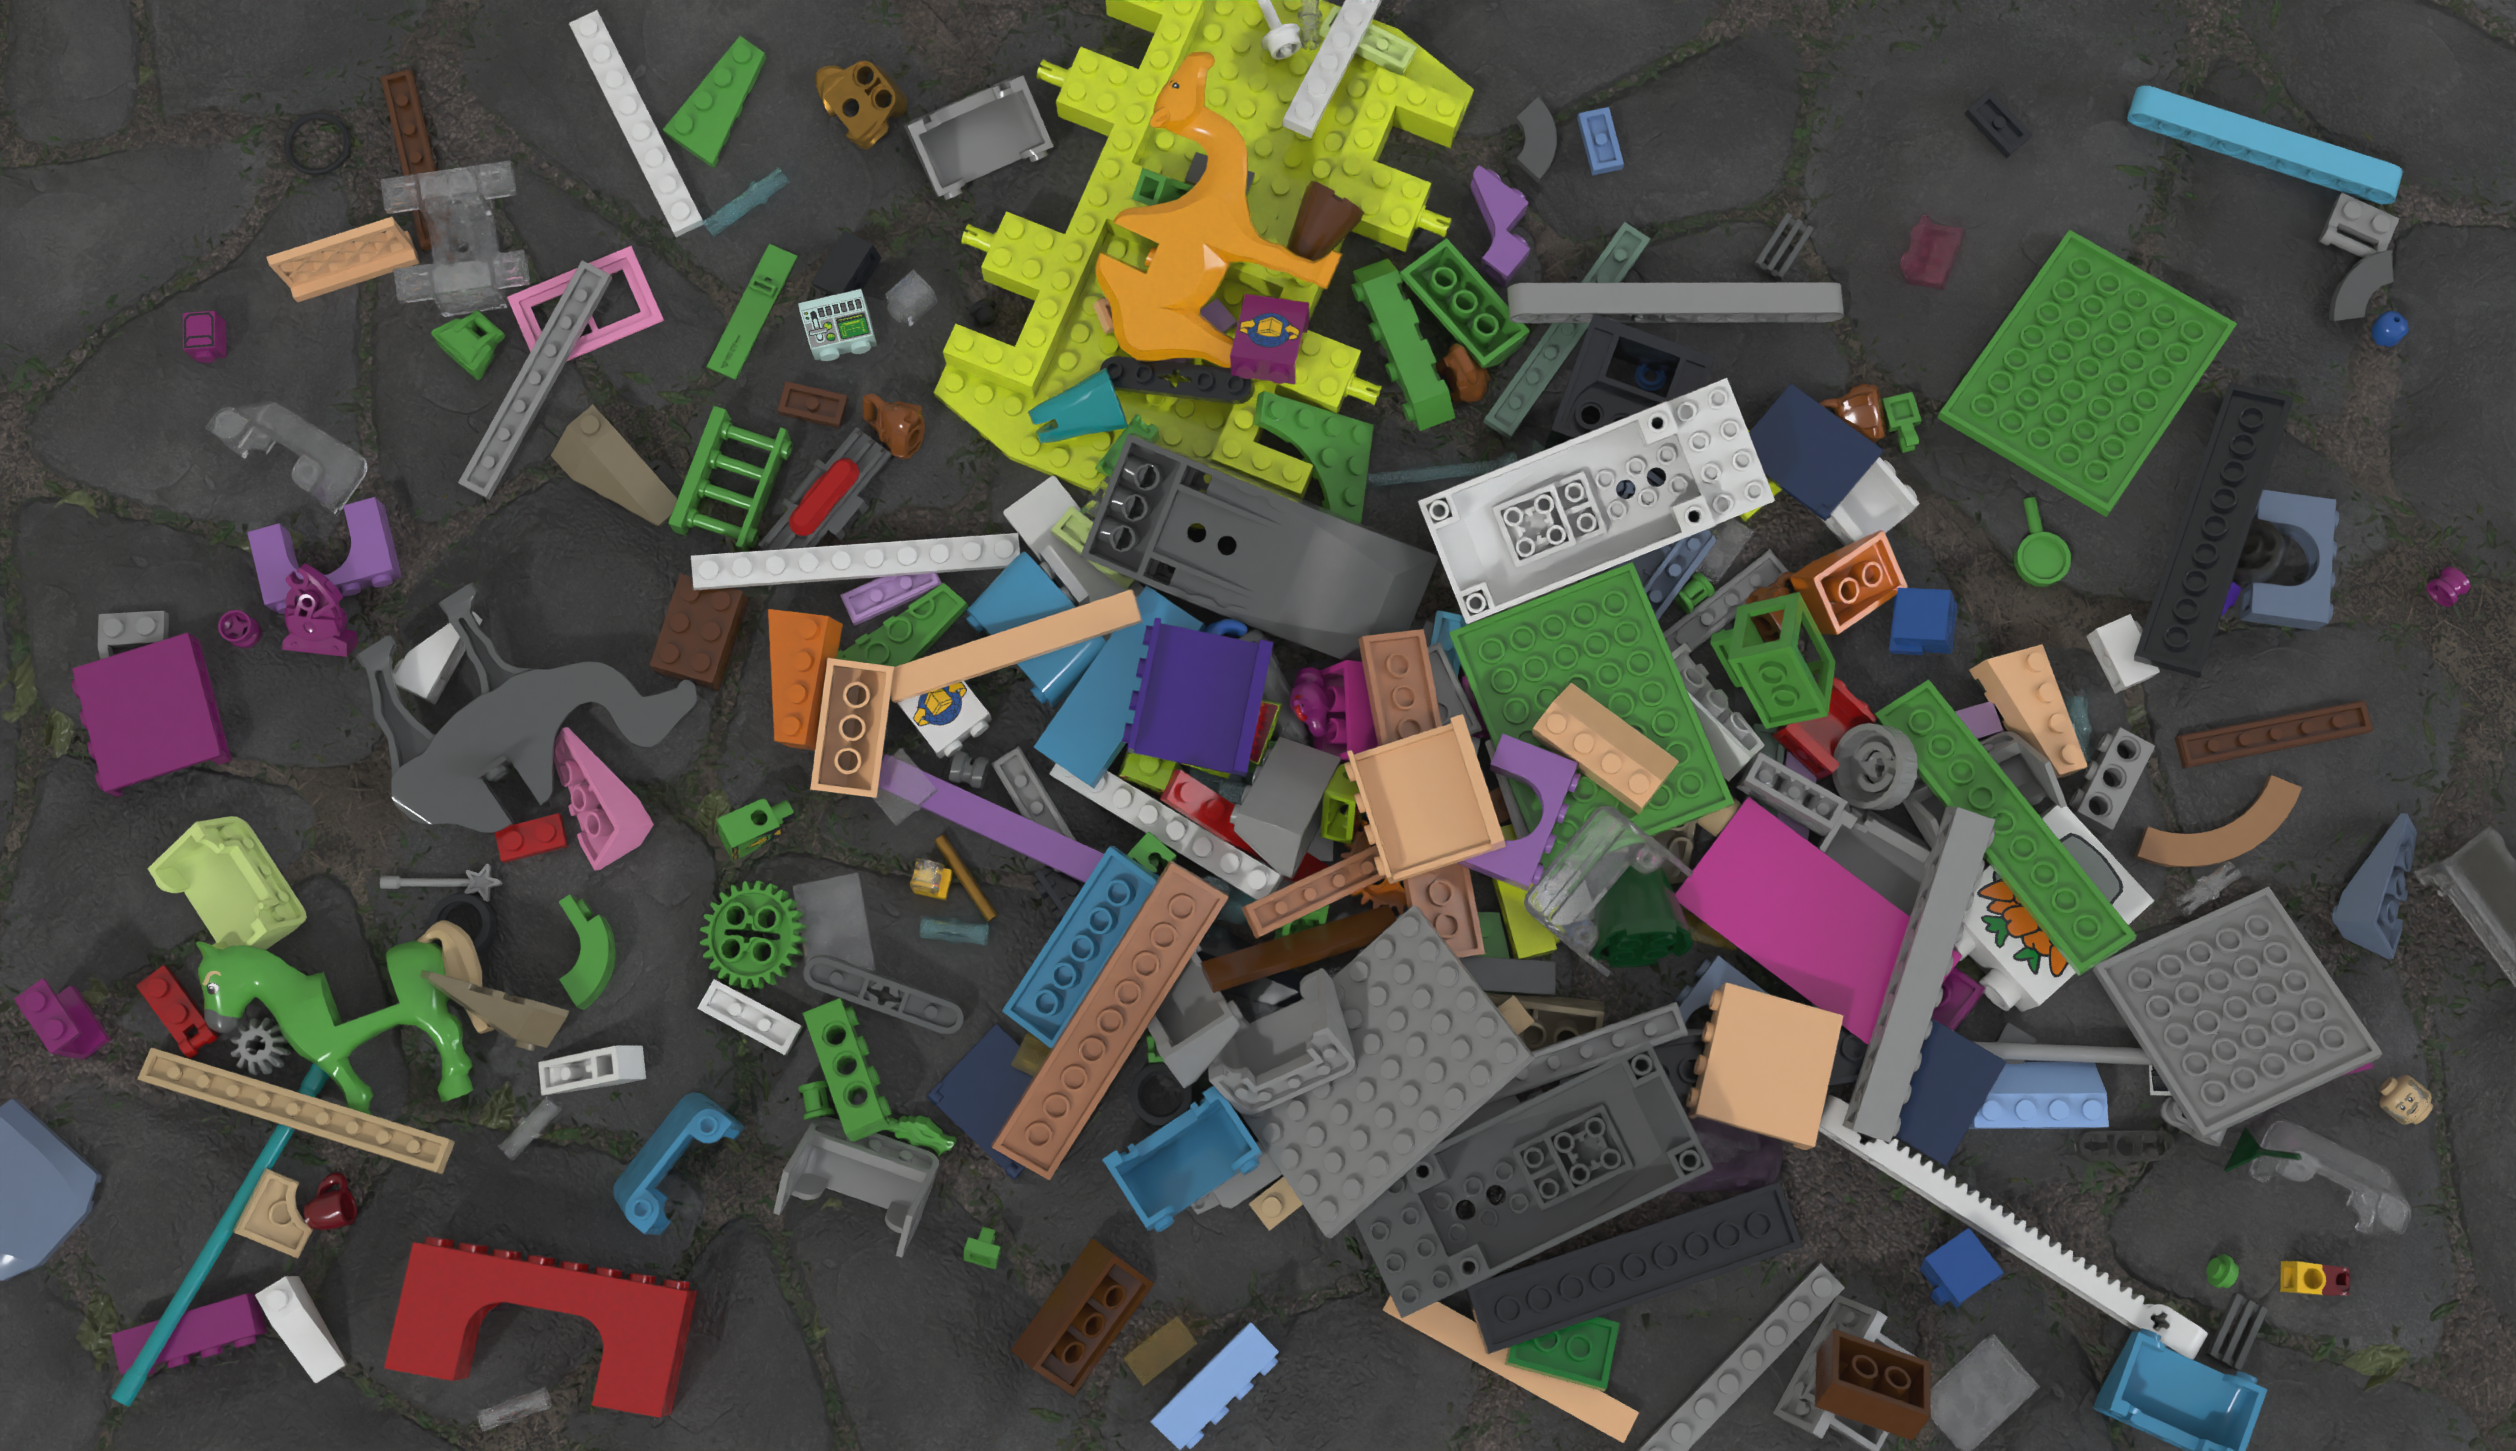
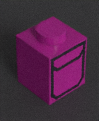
M216 311L183 313V350L195 361L201 363H211L216 358H226V321Z

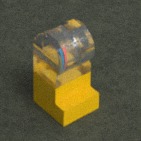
M916 859L910 887L915 894L947 900L953 871L944 868L945 865L938 862Z

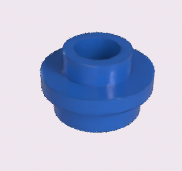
M1645 364L1637 367L1635 381L1641 389L1654 392L1663 387L1667 378L1664 371H1653L1656 373L1657 378L1655 381L1650 382L1645 379V373L1652 370L1646 368L1647 365Z

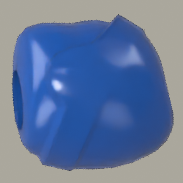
M2386 311L2378 316L2373 323L2371 335L2377 345L2392 347L2408 333L2409 325L2406 318L2398 312Z

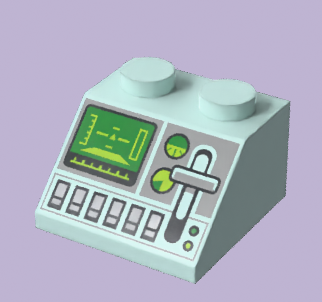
M861 289L798 303L810 349L815 360L832 361L841 354L849 352L862 354L868 352L871 347L877 346L869 309Z

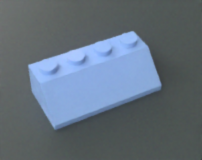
M2057 1061L2006 1064L1969 1129H2086L2109 1127L2107 1093L2095 1063Z
M1249 1322L1152 1418L1151 1422L1179 1450L1185 1445L1191 1449L1205 1435L1201 1429L1209 1421L1215 1425L1228 1413L1229 1409L1225 1405L1234 1396L1241 1400L1254 1387L1250 1380L1259 1371L1265 1376L1279 1362L1275 1358L1279 1351Z

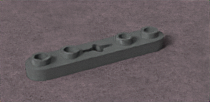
M815 955L808 960L804 967L803 975L807 984L822 992L941 1034L955 1033L963 1024L964 1012L961 1005L944 996L828 955ZM884 986H888L890 988L889 993L896 998L900 997L902 1000L898 1001L887 998L885 1003L878 1001L879 995L868 990L867 987H871L874 990H882Z

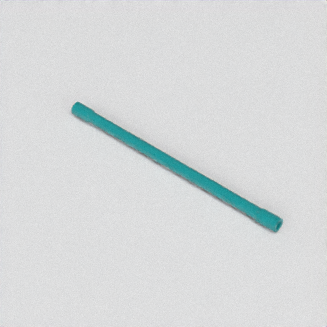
M313 1063L303 1079L298 1093L315 1098L322 1090L329 1075ZM278 1124L133 1365L126 1371L113 1392L111 1398L129 1407L131 1406L145 1383L147 1374L233 1234V1229L264 1169H272L294 1133V1128Z

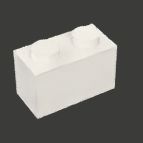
M2131 614L2099 627L2086 636L2115 694L2148 680L2160 672L2158 667L2134 661V655L2143 630L2140 624L2133 620Z

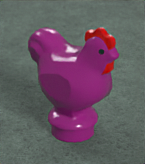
M1307 667L1299 670L1296 674L1294 687H1292L1290 692V708L1299 720L1309 725V730L1314 737H1323L1329 729L1326 719L1329 705L1322 690L1324 688L1322 673L1318 669Z

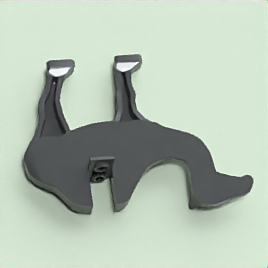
M473 582L439 602V605L461 637L467 655L477 670L482 695L455 713L437 734H433L417 721L401 699L392 669L393 656L398 647V642L393 636L388 635L355 656L361 666L367 671L373 698L374 719L388 738L392 765V800L395 806L416 822L423 824H458L487 833L502 831L516 824L488 782V780L497 782L512 772L509 768L510 766L514 765L540 805H546L552 799L555 790V738L569 714L580 705L595 702L604 706L610 712L621 733L628 739L631 750L638 752L660 743L675 725L691 711L697 702L696 687L690 680L681 681L677 689L642 697L622 673L600 662H581L549 670L517 668L505 663L498 654L494 643L481 631L473 615L475 602L481 594Z

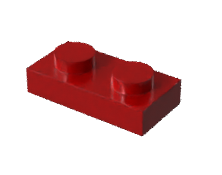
M559 813L511 825L502 831L495 832L500 859L503 863L569 847L563 818Z

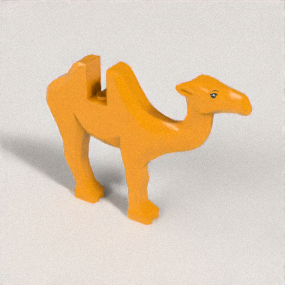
M1193 52L1185 58L1176 73L1159 93L1150 120V125L1154 128H1165L1177 135L1199 143L1205 149L1208 156L1206 171L1199 182L1179 199L1150 206L1128 208L1117 214L1113 223L1159 244L1158 247L1151 248L1146 258L1145 265L1149 267L1147 272L1105 252L1099 253L1096 263L1098 283L1111 306L1115 337L1121 349L1136 360L1144 362L1176 358H1203L1221 367L1230 368V354L1234 338L1219 330L1203 317L1201 310L1218 290L1231 263L1251 262L1259 264L1271 270L1289 273L1306 282H1313L1319 287L1328 289L1343 255L1332 250L1324 257L1312 261L1294 254L1283 244L1268 241L1257 232L1251 220L1246 196L1248 151L1245 140L1231 122L1205 106L1207 72L1215 63L1214 56L1209 52Z

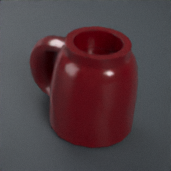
M332 1172L327 1175L319 1185L317 1197L305 1205L304 1217L311 1229L332 1230L349 1226L355 1222L357 1205L352 1193L347 1189L348 1183L344 1174ZM339 1185V1190L326 1193L329 1188Z

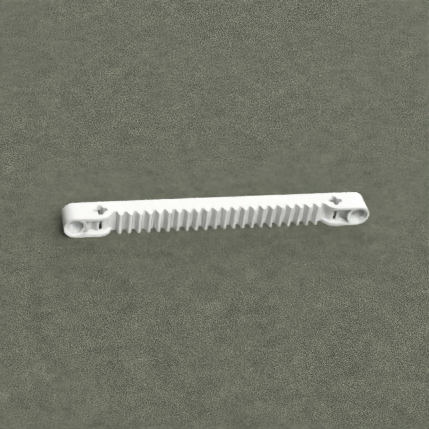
M1828 1095L1824 1103L1819 1126L1821 1133L2135 1332H2140L2141 1328L2153 1331L2161 1335L2160 1342L2166 1345L2165 1348L2194 1360L2208 1335L2204 1329L2168 1306L2162 1304H2143V1295L2132 1294V1288L2120 1287L2121 1281L2108 1280L2109 1274L2106 1272H2096L2097 1266L2084 1265L2085 1259L2083 1257H2073L2072 1250H2061V1243H2049L2050 1236L2037 1235L2038 1229L2035 1227L2026 1228V1221H2014L2015 1214L2002 1213L2003 1207L2001 1205L1990 1206L1991 1199H1979L1980 1192L1977 1190L1967 1191L1968 1184H1955L1956 1177H1944V1169L1932 1170L1933 1162L1925 1161L1920 1163L1921 1155L1919 1153L1909 1155L1910 1148L1908 1146L1897 1148L1898 1140L1891 1139L1889 1143L1865 1135L1869 1141L1860 1143L1861 1136L1858 1132L1842 1126L1849 1104L1837 1097ZM2152 1315H2156L2155 1321L2159 1323L2158 1327H2153L2154 1322L2150 1319Z

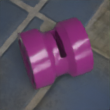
M228 611L219 620L218 629L221 636L238 648H251L261 639L262 629L260 624L243 611Z

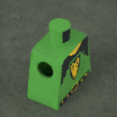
M763 798L718 818V835L732 862H735L779 838L780 824L795 818V814L787 800L770 807L767 800ZM757 822H763V823H765V824H764V825H756L755 823H757Z

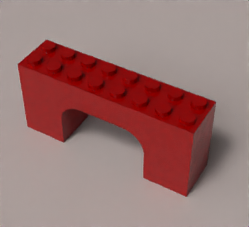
M425 1237L424 1242H413L384 1369L451 1381L469 1378L481 1324L493 1308L507 1302L579 1315L588 1319L596 1326L603 1341V1355L592 1406L659 1418L672 1413L698 1291L689 1289L690 1282L664 1279V1283L659 1284L655 1283L656 1276L641 1273H630V1277L625 1278L621 1277L623 1270L596 1267L595 1272L588 1271L589 1264L574 1261H562L561 1266L554 1265L555 1258L528 1255L527 1260L520 1259L522 1252L507 1249H494L493 1254L487 1253L488 1246L460 1243L458 1248L453 1247L454 1240L439 1237Z

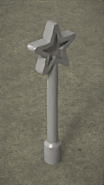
M486 864L479 873L466 870L465 873L469 878L380 877L381 889H399L401 886L467 887L464 891L465 894L472 895L479 892L486 902L490 900V889L501 886L503 883L501 880L491 878L492 866Z

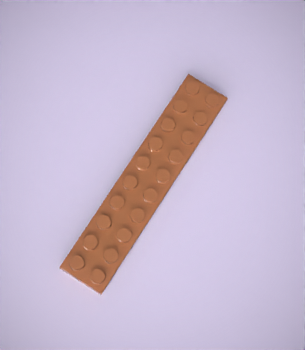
M1424 629L1368 635L1359 638V647L1378 747L1441 727V717ZM1454 863L1403 880L1408 910L1413 905L1419 907L1459 959L1485 954L1469 868Z
M1169 861L992 1142L993 1149L1050 1181L1229 898L1228 894L1175 862Z

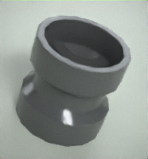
M958 750L952 762L949 782L956 784L965 782L969 783L971 788L982 790L988 774L990 759L982 756L974 759L967 752Z

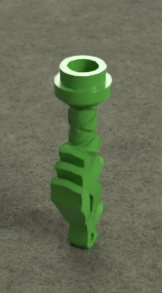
M911 1115L909 1117L902 1116L899 1120L887 1117L890 1127L885 1130L895 1132L897 1139H905L912 1146L932 1148L938 1157L947 1150H952V1147L956 1144V1137L944 1135L942 1130L928 1117L921 1115L914 1117Z

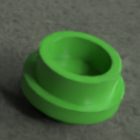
M2222 1254L2209 1262L2207 1278L2210 1285L2216 1288H2229L2237 1280L2239 1267L2231 1257Z

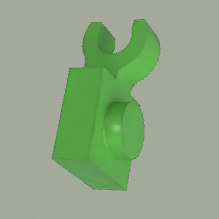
M1913 392L1883 398L1881 401L1888 432L1898 430L1899 446L1902 453L1915 450L1914 445L1919 444V439L1914 426H1918L1922 420Z

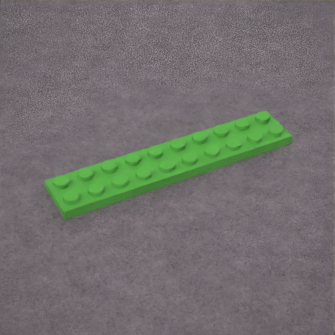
M1929 679L1875 713L1877 717L1876 722L1879 725L1892 726L1908 736L1917 754L1918 775L1945 809L1946 806L1959 807L1995 820L1993 825L1995 836L1991 845L1986 847L1984 858L2078 976L2135 941L2137 935Z

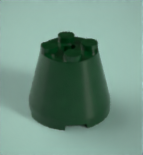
M1646 859L1641 863L1628 864L1625 860L1610 862L1608 870L1602 873L1598 879L1591 937L1593 959L1595 961L1609 960L1610 967L1634 968L1658 964L1657 959L1664 958L1671 953L1679 957L1687 953L1693 946L1691 929L1668 877L1660 865V860Z

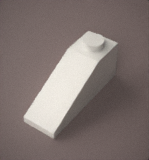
M473 612V615L478 625L480 626L483 619H481L475 612ZM451 623L410 650L404 659L398 661L393 670L397 686L434 705L466 651L461 637Z
M611 1046L538 1062L541 1095L606 1087L646 1079L643 1046Z
M285 1276L255 1294L273 1328L315 1383L322 1381L348 1365L299 1276Z

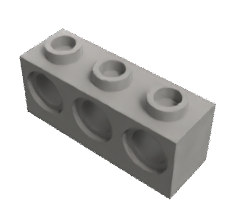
M2121 727L2110 734L2105 733L2097 746V750L2101 752L2096 762L2092 760L2083 774L2086 781L2082 789L2078 788L2069 801L2073 814L2086 827L2101 835L2113 831L2155 745ZM2118 745L2126 748L2128 752L2127 759L2122 758L2118 754ZM2104 773H2108L2113 777V787L2105 784L2103 780ZM2090 800L2099 805V815H2095L2090 811Z
M1761 752L1750 761L1736 787L1822 837L1833 830L1848 802Z

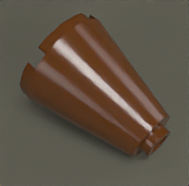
M1312 180L1306 186L1286 248L1294 254L1312 261L1322 258L1331 252L1361 221L1364 212L1345 197L1342 199L1335 195L1334 190Z

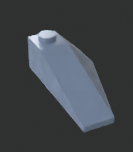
M2400 813L2342 892L2339 904L2334 907L2332 914L2334 924L2345 939L2387 959H2394L2402 933L2404 920L2397 919L2400 901H2407L2408 891L2405 889L2404 872H2409L2412 869L2417 831L2408 814Z

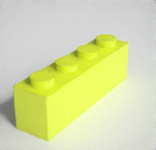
M1513 824L1500 827L1504 840H1518ZM1492 878L1514 959L1527 960L1556 951V944L1560 943L1557 927H1547L1533 884L1531 883L1529 890L1525 891Z

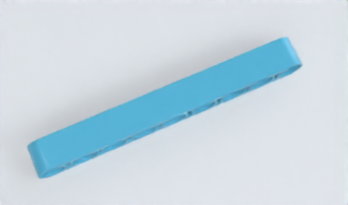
M2151 86L2136 88L2127 117L2128 121L2135 126L2378 204H2391L2395 201L2403 170L2395 164Z

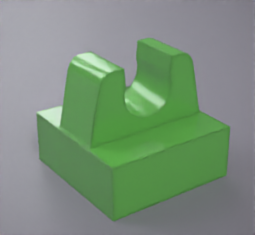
M982 1227L978 1240L968 1237L964 1248V1261L996 1270L1001 1246L994 1245L996 1230Z

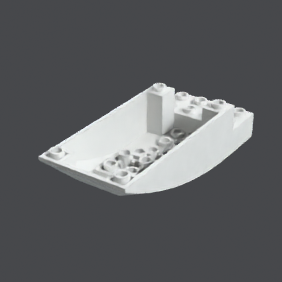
M1725 378L1422 499L1418 503L1465 622L1469 624L1714 527L1718 523L1772 503L1775 499L1729 381ZM1656 417L1661 418L1663 421V426L1659 429H1655L1652 426V420ZM1655 467L1661 468L1666 474L1664 484L1658 487L1650 485L1647 481V473ZM1622 480H1630L1635 485V493L1629 499L1619 497L1616 492V487ZM1691 511L1699 513L1698 521L1691 522L1688 515Z

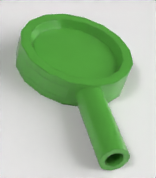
M2036 497L2026 498L2023 500L2030 535L2017 546L2014 553V566L2018 575L2025 582L2037 587H2047L2056 584L2067 574L2071 565V553L2067 544L2059 536L2050 532H2043Z

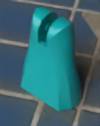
M1106 368L1028 411L1034 425L1053 419L1056 420L1045 424L1036 431L1040 444L1128 428L1124 411Z

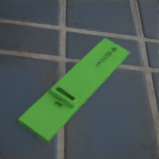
M768 245L707 365L708 369L736 381L798 259L797 255L774 245Z

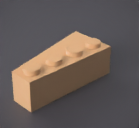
M2043 644L1986 659L1969 669L1974 679L1978 678L1987 691L1984 695L1991 704H1995L2004 718L2002 723L2007 731L2015 732L2051 762L2057 779L2069 776L2088 767Z

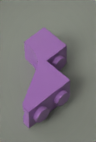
M1478 165L1474 170L1470 188L1492 237V245L1482 258L1480 270L1502 287H1505L1529 256L1530 248L1527 242L1517 234H1510L1512 229L1525 215L1529 202L1521 191L1516 188H1509L1501 182V178L1493 170H1486Z

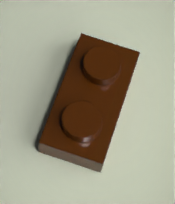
M785 381L777 412L782 416L841 429L849 398L844 394Z

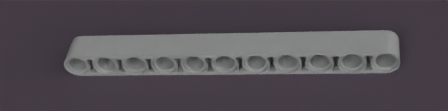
M1832 282L1518 283L1507 288L1509 319L1514 323H1590L1593 313L1619 323L1832 322L1844 317L1841 285Z

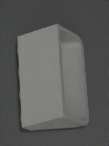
M1279 737L1274 748H1267L1262 762L1263 767L1257 766L1252 779L1253 785L1247 784L1241 799L1242 805H1235L1230 823L1235 824L1234 832L1280 875L1293 879L1321 825L1324 791L1337 767L1340 765L1341 757L1283 737Z

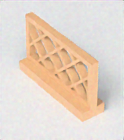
M393 217L267 256L269 266L290 287L296 302L419 264L410 233L403 231Z

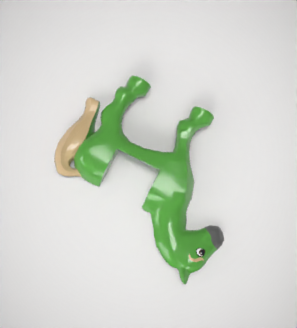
M442 920L432 925L418 940L405 942L388 949L386 953L388 970L400 1003L346 1023H342L324 972L306 976L265 949L244 945L217 949L211 944L196 942L203 955V960L198 968V975L203 989L204 1020L207 1026L219 1033H230L239 1026L246 1006L255 997L259 998L272 1012L279 1024L282 1035L294 1050L320 1067L337 1083L343 1093L345 1107L372 1115L370 1105L374 1093L371 1087L353 1070L348 1057L356 1048L382 1032L401 1024L419 1027L435 1042L442 1059V1080L438 1085L441 1102L455 1099L473 1091L468 1077V1072L472 1068V1061L465 1053L462 1045V1023L456 1016L448 1012L447 1003L451 998L420 977L421 971L424 970L482 987V969L476 949L470 936L461 927L447 920ZM436 939L441 940L442 948L432 942ZM464 1008L475 1029L480 1034L494 1030L490 1025Z

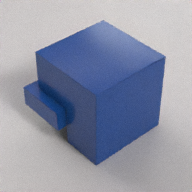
M1898 588L1894 600L1889 646L1891 654L1924 655V650L1926 653L1952 654L1957 603L1951 590Z
M1970 1228L1925 1257L1920 1267V1271L1934 1288L1930 1297L1938 1308L1950 1300L1957 1309L1966 1299L1992 1281L1996 1282L2004 1273Z

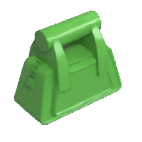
M479 310L473 311L471 315L463 319H454L431 332L438 346L476 380L482 379L495 356L494 350L497 344L505 337V334ZM479 327L486 335L480 337L475 331Z

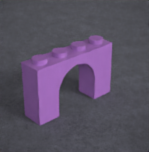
M376 497L343 505L351 536L350 553L341 567L324 576L336 586L342 596L356 595L361 592L362 588L369 586H388L393 583L394 579L401 578L402 575L385 506ZM278 523L247 533L264 605L275 613L285 614L287 606L286 596L291 589L285 578L292 571L296 572L298 578L303 580L304 578L297 572L299 566L290 531Z
M1502 734L1490 764V771L1521 782L1532 789L1541 804V821L1537 828L1528 836L1518 840H1505L1506 847L1457 862V864L1525 891L1529 890L1531 883L1538 885L1544 870V866L1539 865L1543 852L1550 855L1557 837L1551 834L1555 822L1562 824L1569 807L1563 801L1567 791L1574 793L1581 774L1575 772L1578 763Z

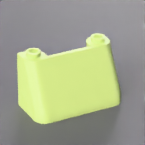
M235 816L195 822L147 868L161 890L170 893H185L217 942L213 944L217 949L244 945L266 950L296 930L307 918L304 907L252 828L243 819Z

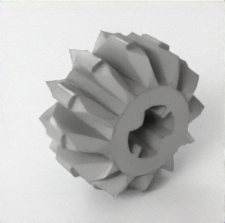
M253 1018L250 1020L249 1028L244 1025L238 1027L242 1036L241 1038L233 1037L231 1039L232 1043L238 1044V1048L234 1049L230 1054L232 1057H241L237 1063L239 1068L245 1069L248 1067L249 1074L257 1075L260 1070L263 1074L268 1075L272 1073L273 1065L279 1068L284 1066L280 1056H289L291 1051L283 1048V1045L289 1042L282 1035L279 1024L274 1025L273 1019L265 1018L262 1023L259 1019ZM258 1043H266L265 1049L257 1050Z

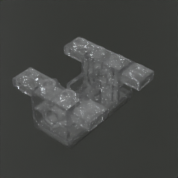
M511 161L380 179L384 208L387 214L420 209L429 227L434 263L393 269L397 300L400 304L433 299L443 317L472 313L475 310L481 312L507 308L505 288L530 285L525 251L518 250L499 253L491 199L517 195ZM461 246H469V249L466 252H458V249Z

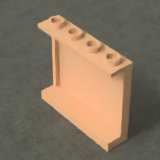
M1463 714L1450 718V724L1357 754H1353L1352 750L1347 751L1350 762L1344 763L1350 782L1357 781L1360 793L1354 794L1360 814L1366 812L1370 823L1364 826L1369 844H1376L1380 856L1374 857L1380 877L1386 875L1390 884L1506 847Z
M1723 984L1718 987V990L1712 992L1709 1009L1713 1010L1711 1022H1706L1702 1032L1701 1041L1706 1043L1703 1055H1698L1694 1067V1074L1698 1075L1696 1087H1691L1687 1097L1686 1107L1690 1108L1689 1117L1696 1118L1699 1116L1794 1143L1793 1147L1803 1150L1814 1148L1843 1015L1734 984Z

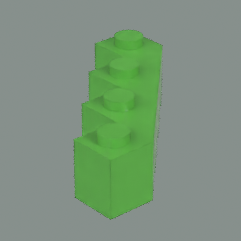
M1387 258L1353 271L1356 282L1352 284L1354 296L1357 302L1362 301L1370 311L1372 323L1368 324L1370 334L1374 342L1379 341L1387 352L1389 363L1385 364L1386 372L1390 381H1396L1403 390L1406 403L1402 404V409L1407 421H1413L1419 431L1454 419L1455 414L1449 390L1444 379L1440 380L1435 366L1436 359L1428 340H1423L1418 325L1420 321L1411 300H1406L1401 288L1403 281L1396 267Z

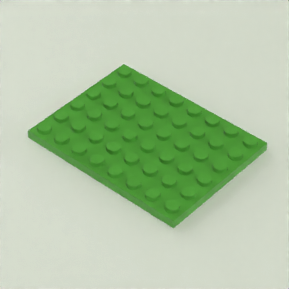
M2069 229L1942 408L1938 419L2107 517L2237 323Z
M1633 562L1449 632V637L1495 750L1502 734L1554 753L1531 736L1532 730L1552 702L1573 683L1679 760L1677 766L1640 815L1576 769L1575 772L1581 774L1574 793L1567 791L1563 801L1569 807L1562 824L1555 822L1551 834L1557 836L1550 855L1543 852L1540 860L1541 865L1544 866L1546 877L1734 805L1733 798ZM1506 777L1527 830L1531 834L1537 828L1542 818L1540 801L1528 786Z

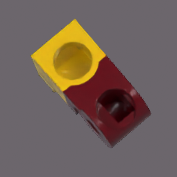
M2281 1261L2280 1292L2350 1296V1268L2299 1261Z

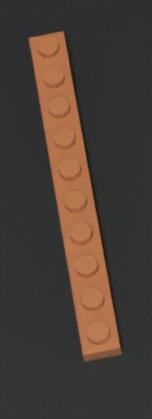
M1500 787L1490 791L1489 794L1498 822L1502 823L1510 819ZM1377 845L1242 907L1255 938L1261 937L1387 877L1386 875L1380 877L1374 857L1380 856Z

